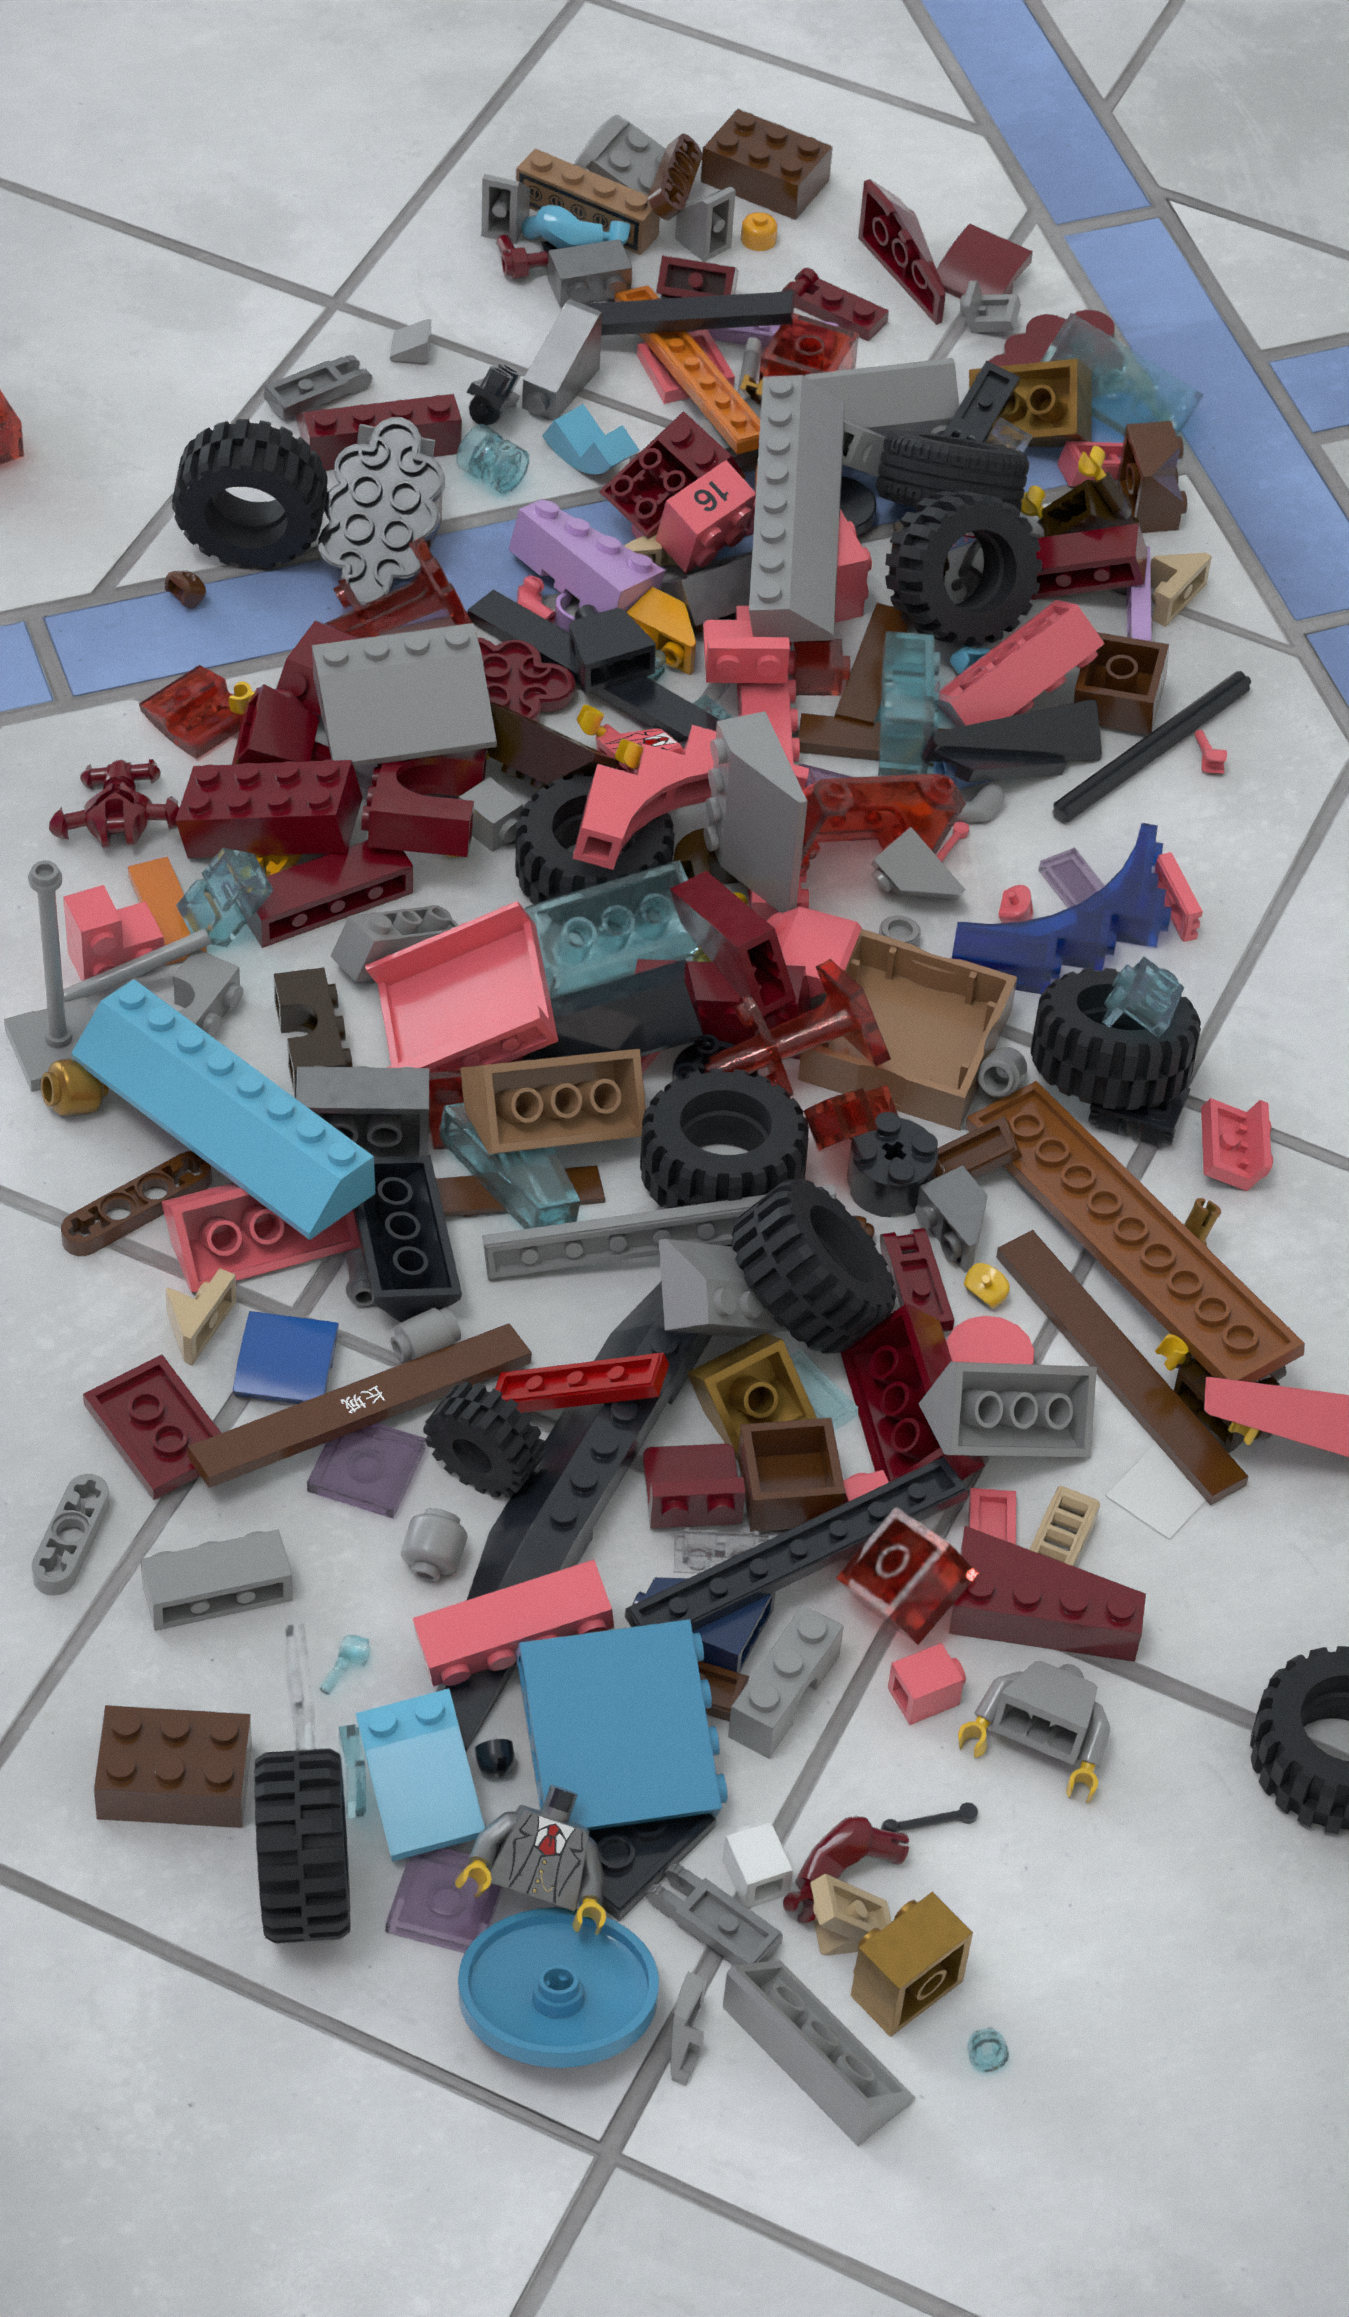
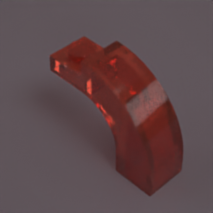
M888 1085L866 1092L864 1088L826 1099L803 1111L818 1153L851 1144L852 1140L877 1130L878 1127L875 1119L880 1113L893 1112L898 1115Z

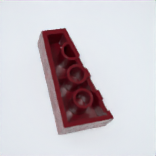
M638 959L634 974L677 961ZM687 961L704 1034L713 1035L719 1041L729 1042L740 1048L800 1060L801 1047L814 1021L805 966L786 965L796 999L759 1018L713 962Z
M964 1526L949 1634L1135 1662L1142 1635L1146 1593Z

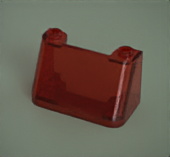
M942 774L828 778L819 780L802 789L807 799L800 876H805L810 867L809 859H815L821 849L818 843L877 839L882 850H884L910 827L936 855L966 803L952 779Z

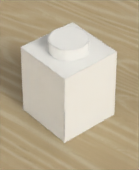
M771 1822L759 1826L745 1825L725 1837L723 1862L745 1907L750 1908L784 1897L790 1893L793 1869Z

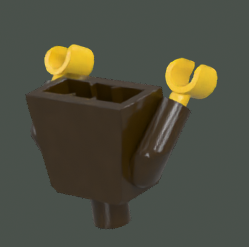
M1098 446L1092 447L1090 458L1083 451L1078 462L1079 472L1084 476L1094 477L1095 481L1087 479L1046 507L1042 506L1046 494L1044 490L1035 485L1030 486L1028 492H1024V498L1021 500V512L1027 516L1036 515L1039 518L1037 523L1044 529V537L1131 524H1139L1140 526L1139 520L1136 517H1132L1133 507L1128 495L1123 493L1110 472L1105 473L1101 468L1105 459V452Z
M1168 1334L1155 1349V1353L1167 1358L1164 1362L1167 1370L1179 1369L1174 1392L1228 1453L1234 1451L1242 1442L1251 1445L1253 1440H1267L1271 1437V1433L1209 1415L1204 1409L1206 1377L1213 1376L1188 1352V1347L1182 1339L1172 1334ZM1283 1366L1255 1383L1280 1386L1278 1381L1286 1376V1367Z

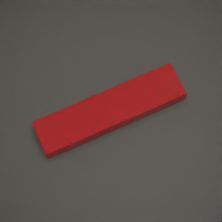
M664 1353L501 1372L495 1389L502 1392V1399L508 1402L511 1398L519 1404L516 1409L520 1413L659 1397L669 1362Z

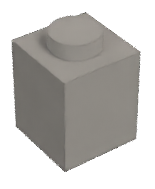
M491 777L459 797L460 800L474 801L472 836L493 852L505 843H510L516 839L517 821L520 819L523 803Z

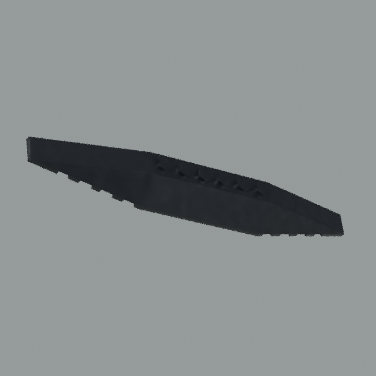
M662 1281L612 1331L594 1360L664 1353L669 1366L659 1397L564 1409L545 1440L544 1458L517 1493H513L490 1530L467 1600L575 1566L580 1561L593 1539L595 1524L667 1403L673 1404L688 1378L687 1372L693 1370L713 1336L665 1331ZM517 1660L512 1666L503 1670L492 1671L486 1669L471 1674L466 1681L451 1686L438 1685L436 1692L450 1689L465 1751L468 1750L517 1667Z

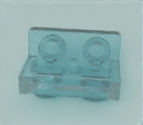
M1143 956L1134 968L1126 965L1115 978L1112 984L1115 988L1104 1003L1108 1010L1103 1023L1111 1027L1125 1012L1159 1038L1171 1023L1184 986L1179 983L1172 972L1164 968L1160 969Z

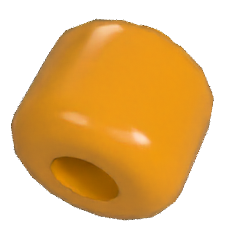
M763 212L747 215L743 219L740 240L742 244L753 251H766L773 248L776 244L778 230L775 218Z

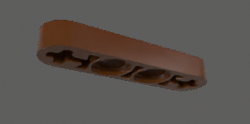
M681 133L666 147L648 194L651 208L660 218L666 221L671 220L685 207L702 161L700 147L687 134Z
M193 1151L180 1153L69 1214L61 1224V1237L64 1249L75 1256H88L162 1216L164 1211L161 1201L207 1190L212 1183L211 1165ZM152 1187H160L165 1189L167 1194L160 1199H150L144 1195V1192ZM116 1207H123L131 1212L129 1216L121 1220H115L107 1216V1212Z

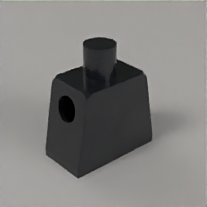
M587 604L576 611L575 620L569 624V650L585 695L655 674L656 644L624 609L614 608L599 613L594 605Z

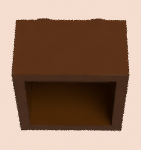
M832 1418L740 1425L737 1458L740 1476L744 1477L745 1506L750 1532L793 1529L844 1504L846 1493Z

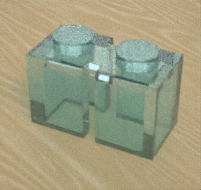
M222 848L202 872L204 879L196 880L176 906L191 934L206 928L212 941L211 945L228 947L248 922L236 900L238 899L246 915L253 916L274 890L253 853Z

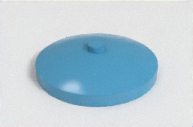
M555 1907L520 1912L488 1927L477 1936L466 1950L461 1960L458 1974L460 2010L469 2028L482 2042L496 2052L513 2060L534 2066L570 2068L598 2063L623 2052L633 2045L646 2032L655 2016L658 2005L659 1976L651 1952L637 1935L606 1917L601 1932L595 1935L596 1923L589 1917L582 1918V1926L579 1933L574 1931L572 1923L578 1909L572 1911L567 1908Z

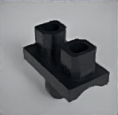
M501 363L498 367L491 366L485 378L472 382L467 390V393L474 396L469 405V414L472 420L478 425L490 426L501 418L503 410L516 406L520 395L513 392L522 374Z

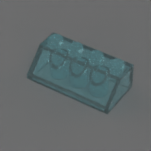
M1072 312L1041 362L1077 358L1092 370V416L1123 436L1125 435L1126 424L1172 421L1177 436L1204 396L1201 392Z
M680 860L524 908L536 924L550 999L633 975L638 959L680 961L702 954L703 950L681 925L670 892V888L688 880Z

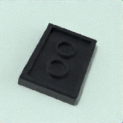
M708 1813L589 1830L588 1837L597 1843L604 1873L601 1907L616 1920L620 1921L646 1896L649 1888L653 1884H658L666 1876L665 1872L672 1863L678 1864L715 1828L716 1818Z

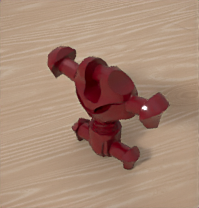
M149 759V763L134 765L125 760H116L112 764H108L107 767L92 768L90 764L81 773L80 780L84 786L93 789V785L103 784V790L86 802L84 810L64 814L62 807H60L49 822V830L52 835L60 839H69L68 830L87 826L102 848L110 847L111 834L125 832L127 845H135L148 826L149 820L166 821L169 830L176 829L177 824L175 820L180 807L178 806V801L172 796L167 798L166 804H152L147 796L135 791L134 781L150 780L152 784L159 779L161 771L153 759Z

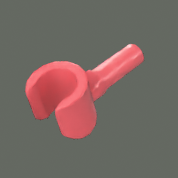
M1197 730L1194 736L1202 752V772L1224 774V762L1227 760V751L1212 749L1204 731Z

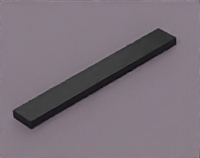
M494 589L467 610L468 621L503 641L520 640L533 645L540 653L541 663L557 664L568 669L574 676L575 683L581 685L570 655L569 632ZM647 677L593 692L651 727L662 729L677 742L688 739L692 725L716 731L717 721H720L719 718Z
M941 1457L625 1608V1619L631 1627L690 1619L693 1632L877 1543L882 1538L892 1536L966 1500L968 1488L946 1459Z

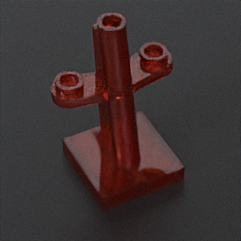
M422 536L409 543L420 566V572L412 582L361 606L345 578L339 580V585L334 587L333 590L343 608L346 609L352 606L353 610L324 624L359 638L379 636L383 632L444 609L453 626L470 624L471 621L452 583H449L436 557H433Z
M829 959L816 966L827 995L825 1001L817 1008L770 1030L753 998L750 995L740 998V1003L734 1006L736 1015L745 1029L752 1028L755 1036L709 1057L710 1062L704 1065L705 1073H709L710 1069L722 1068L723 1072L734 1073V1069L747 1071L748 1075L767 1067L769 1074L764 1077L768 1078L774 1087L779 1084L792 1097L794 1093L782 1061L843 1036L875 1067L891 1060V1057L863 987Z

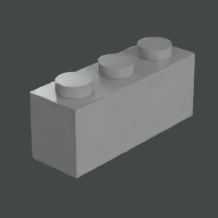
M279 1529L268 1532L255 1531L244 1537L221 1542L209 1541L202 1543L198 1547L175 1552L162 1551L154 1554L152 1557L140 1559L142 1586L154 1631L293 1601L292 1573Z

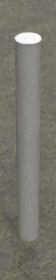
M206 928L65 988L63 989L64 1002L82 997L88 998L212 944Z

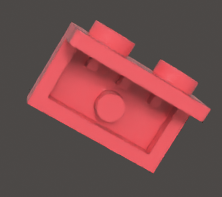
M1210 1098L1201 1107L1204 1175L1248 1191L1261 1178L1268 1175L1273 1165L1270 1144L1271 1122L1269 1120V1104L1259 1100L1245 1112Z

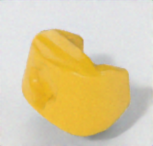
M985 1263L973 1265L968 1270L964 1280L966 1290L971 1291L975 1296L988 1304L991 1309L1001 1305L1007 1299L1010 1291V1285L1006 1277L999 1270Z

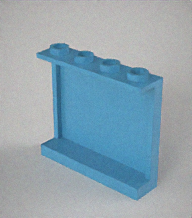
M690 1619L519 1643L516 1651V1660L540 1811L542 1810L550 1785H555L578 1794L569 1821L585 1826L588 1831L708 1813L715 1818L718 1816L722 1809L721 1803H726L728 1800L727 1786L724 1774H716L713 1756L720 1753L719 1738L716 1727H708L705 1709L712 1706L711 1691L708 1680H700L698 1662L704 1660L703 1643L700 1633H692Z

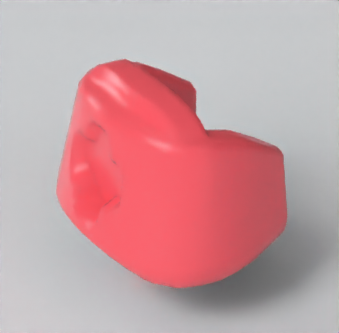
M1016 885L1003 892L998 912L999 919L1003 925L1013 929H1023L1032 920L1033 905L1031 892L1026 885Z

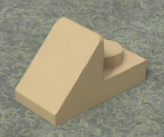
M1207 553L1161 555L1151 559V587L1156 589L1152 597V602L1155 603L1153 621L1166 627L1207 584L1212 559L1211 555Z
M219 1268L210 1282L206 1281L201 1285L196 1298L171 1288H166L165 1290L168 1319L183 1360L187 1364L193 1365L237 1302L236 1275Z
M827 1874L810 1882L815 1902L813 1905L816 1916L814 1926L819 1950L822 1955L829 1956L858 1952L857 1946L860 1940L870 1930L877 1927L882 1930L892 1922L888 1903L880 1897Z

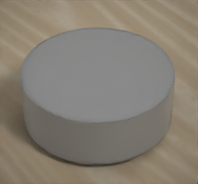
M897 915L888 917L881 922L879 934L918 947L921 929L913 919Z

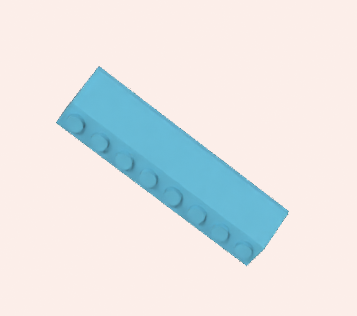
M133 979L100 1001L71 1053L72 1060L83 1066L86 1071L307 1239L311 1240L375 1194L374 1156L138 981Z

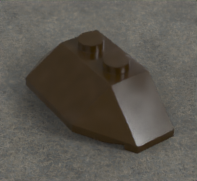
M490 701L497 747L487 748V753L489 757L503 763L501 771L522 780L526 774L532 777L530 785L533 787L549 789V784L559 778H563L565 781L572 779L573 774L584 773L585 776H594L597 764L614 769L617 768L619 761L503 705Z

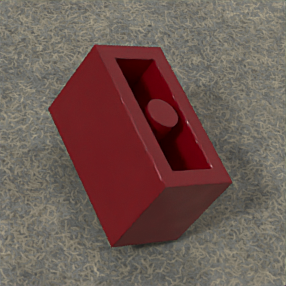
M662 255L656 293L660 297L666 298L735 295L739 271L736 267Z

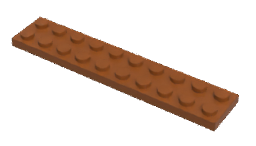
M1037 1081L966 1117V1129L969 1132L1003 1116L1007 1118L1023 1157L1004 1165V1167L1170 1334L1179 1337L1186 1343L1188 1352L1214 1378L1255 1383L1304 1355L1305 1343Z

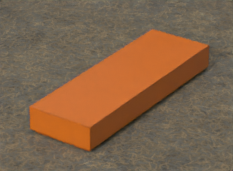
M168 856L128 866V877L140 903L146 901L164 936V946L200 931ZM206 947L199 949L207 953ZM190 954L171 961L166 965L185 961Z

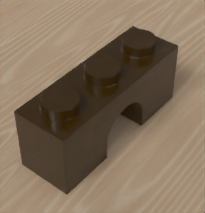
M325 968L275 973L274 1003L281 1033H307L305 1036L287 1038L288 1069L296 1099L297 1067H353L350 1048L342 1049L341 1041H346L344 1020L342 1015L335 1016L334 1009L339 1008L337 988L335 983L328 984Z

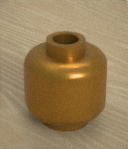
M62 1059L53 1062L48 1072L43 1073L41 1078V1093L44 1103L48 1107H52L54 1112L61 1116L93 1113L99 1109L103 1097H106L109 1093V1087L72 1059Z

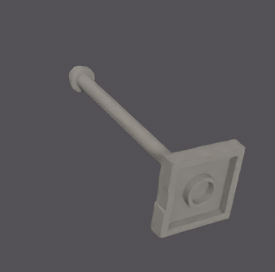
M47 860L35 863L28 874L29 886L38 895L47 1008L4 1019L6 1034L31 1092L41 1090L42 1075L48 1072L53 1062L62 1059H72L71 1053L94 1014L87 997L64 1002L55 893L62 884V873L55 863Z

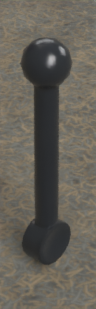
M966 1802L956 1811L900 1822L894 1819H887L882 1823L881 1829L899 1833V1831L960 1820L965 1824H971L977 1818L978 1808L973 1803Z

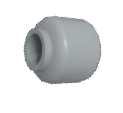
M428 1508L425 1510V1513L412 1517L401 1549V1557L408 1565L413 1567L411 1573L414 1576L427 1581H438L440 1575H450L457 1571L468 1538L466 1530L460 1525L461 1520L458 1516L442 1509Z

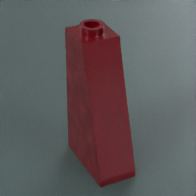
M704 871L670 888L681 925L757 1017L760 1018L796 999L776 930L772 925L708 871Z

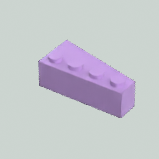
M541 499L518 511L509 551L540 576L550 575L555 579L554 588L562 594L571 593L580 600L579 608L591 604L596 607L599 613L614 608H621L627 612L651 587L658 590L661 589L665 569L654 564L648 556L635 553L621 545L618 539L606 536L591 528L585 520L574 518L565 513L555 503Z

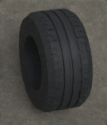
M891 430L884 438V451L881 452L880 458L882 463L879 464L878 469L880 476H877L876 488L881 498L915 507L918 502L925 498L933 499L935 493L959 490L1001 498L1003 502L1011 503L1021 513V500H1023L1025 492L1023 487H1026V474H1028L1030 465L1025 453L978 441L909 430Z

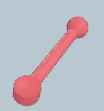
M956 822L954 824L952 836L936 855L941 862L959 839H964L968 836L969 825L967 823Z

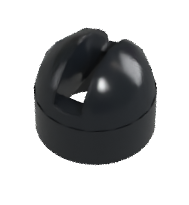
M494 1739L482 1742L475 1747L477 1764L480 1771L487 1777H494L496 1772L499 1777H504L511 1772L515 1760L514 1747L511 1740Z

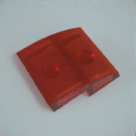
M198 665L139 703L140 711L165 737L196 759L239 732L243 714L234 713L230 709L229 697L233 696V694L228 692L226 679L201 665Z

